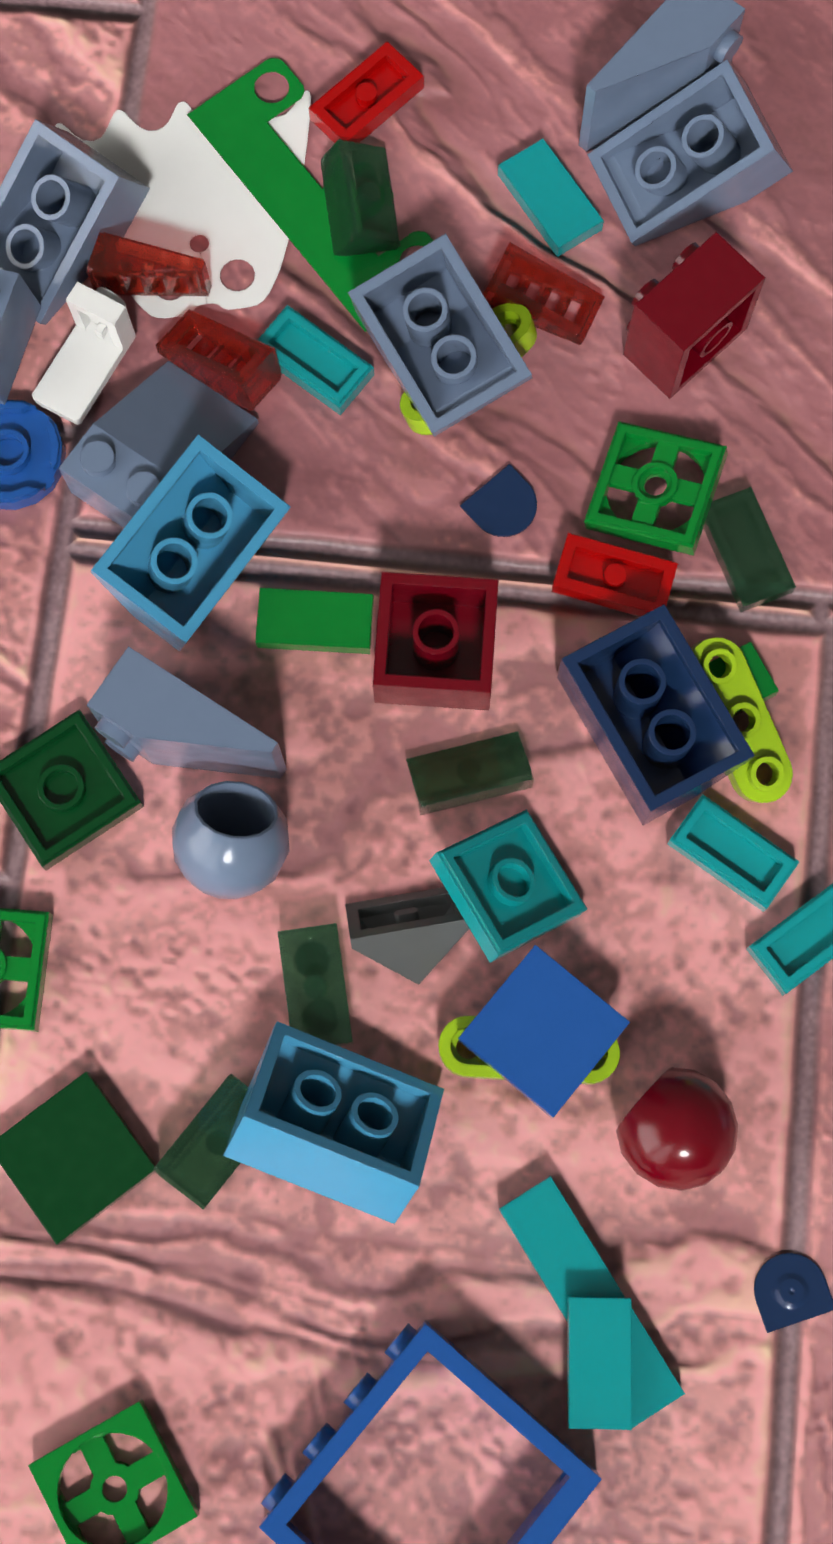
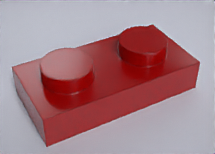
M387 41L308 108L310 120L347 154L424 88V75Z
M568 533L551 592L641 617L664 604L665 606L667 605L678 563Z

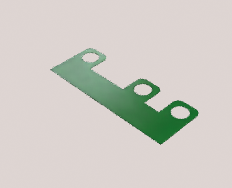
M269 58L191 111L187 116L366 332L367 330L359 319L348 292L399 262L401 254L411 246L424 247L434 240L426 232L414 231L380 256L375 253L357 229L392 204L394 199L392 190L368 164L355 165L323 189L267 123L299 101L304 95L303 84L281 59ZM268 72H276L283 75L289 84V91L286 97L276 103L264 102L255 93L257 79ZM364 178L370 180L377 187L378 198L372 207L365 210H356L345 202L343 197L344 188L354 179Z

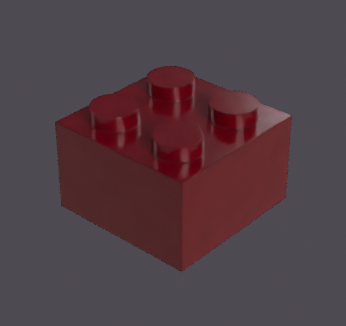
M717 232L709 237L701 246L694 242L686 247L672 265L673 271L660 282L656 279L647 282L638 291L631 303L634 309L632 318L626 327L628 336L623 355L669 399L748 328L766 278Z
M381 572L373 672L374 702L489 711L499 579Z

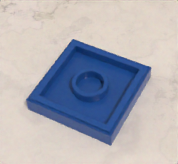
M534 945L460 1035L458 1040L548 1116L554 1118L630 1022L543 950Z

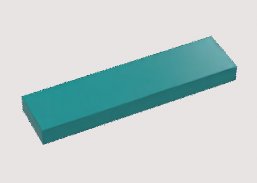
M551 1176L499 1208L500 1213L566 1321L567 1296L625 1297ZM632 1309V1428H634L685 1393Z

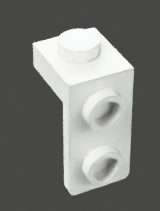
M77 281L66 298L76 326L35 388L32 397L35 403L79 425L85 419L124 357L136 334L126 308V303L118 295L103 287H98L95 291Z

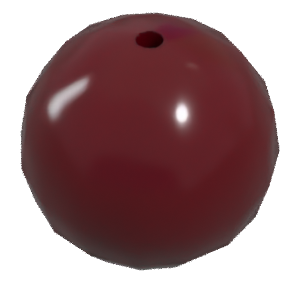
M671 1067L637 1101L619 1124L616 1133L621 1154L637 1175L657 1187L684 1191L706 1185L728 1165L736 1150L738 1123L732 1102L715 1081L696 1070Z

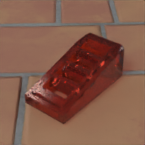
M99 232L87 265V274L93 289L96 291L98 287H103L114 292L116 295L209 296L212 288L204 259L106 232Z
M509 242L498 258L482 290V294L492 309L506 303L521 304L530 311L536 328L578 345L583 343L605 298L604 295ZM510 275L519 278L514 289L506 285ZM530 284L540 287L534 300L525 296ZM551 292L560 295L553 311L545 307ZM571 301L581 304L573 322L564 318Z
M190 309L155 345L160 355L229 401L249 411H253L281 379L282 373L274 347ZM198 335L203 337L192 349L186 348ZM216 347H218V349L216 350V352H215L210 358H208V355H209ZM234 359L237 360L231 367H228Z

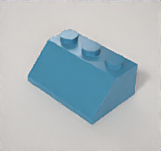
M198 434L91 569V573L137 620L180 652L291 507Z
M277 1021L240 1106L223 1156L395 1224L420 1186L444 1089Z

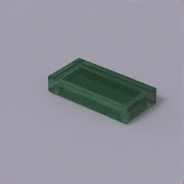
M749 487L712 501L703 529L740 613L792 594L796 588L795 583L752 488Z

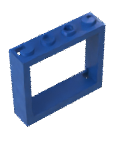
M425 1320L418 1330L408 1323L384 1352L392 1359V1362L377 1380L367 1372L343 1402L352 1411L335 1430L326 1422L302 1452L311 1461L298 1477L293 1480L284 1473L274 1485L273 1489L261 1502L269 1512L262 1520L259 1528L276 1544H314L290 1522L291 1518L427 1352L433 1355L563 1470L558 1479L506 1544H551L602 1478L595 1468Z

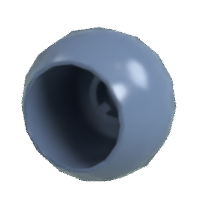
M224 781L211 784L186 800L172 827L174 860L180 871L201 892L219 899H239L251 896L265 888L276 879L290 851L287 818L270 795L260 788L244 782Z

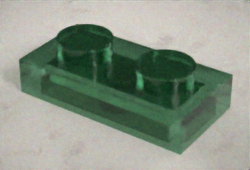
M337 923L278 931L290 1027L337 1046L354 1044Z

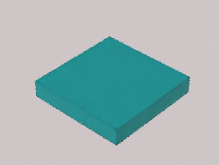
M524 810L437 852L429 860L490 963L579 917L587 910L586 905L528 810Z

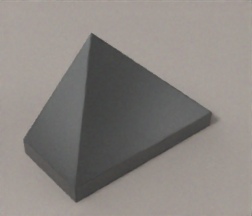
M445 887L345 904L352 949L418 985L469 930L468 925Z

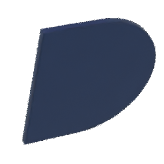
M509 464L462 503L460 507L486 533L497 537H510L523 532L532 523L537 511V499L529 483Z
M793 1253L780 1254L765 1262L758 1271L754 1283V1296L767 1333L833 1311V1299L826 1279L820 1268L807 1257Z

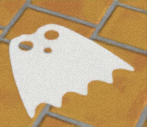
M308 90L304 91L303 97L286 114L274 117L267 122L303 166L305 164L310 122L308 108L311 106V95ZM179 102L169 122L158 130H145L135 124L125 112L116 110L101 138L95 141L80 139L150 188L125 236L107 256L126 289L140 307L151 316L164 319L187 316L196 307L206 304V300L207 304H217L227 310L248 308L260 304L270 293L277 279L289 241L288 237L187 116L193 110L186 102ZM57 123V124L55 125V127L60 128V129H62V130H65V131L71 133L72 135H74V134H73L67 127H65L63 124ZM197 235L205 236L209 241L208 248L201 252V255L200 252H195L190 247L191 239ZM233 260L248 262L255 272L254 281L247 289L241 291L227 289L220 279V273L225 264ZM177 269L186 276L187 289L182 296L174 300H165L154 292L153 280L162 270Z

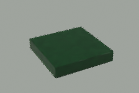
M80 709L0 760V803L45 870L50 869L144 807Z
M84 1072L0 1136V1165L56 1245H61L159 1170L89 1072Z

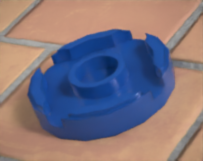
M7 400L5 405L0 404V509L18 510L37 504L54 490L62 476L59 467L66 458V449L57 425L49 416L38 410L35 405L24 400Z

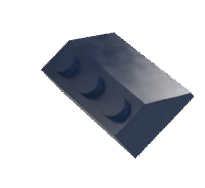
M665 604L561 659L557 678L642 825L695 798L755 756Z

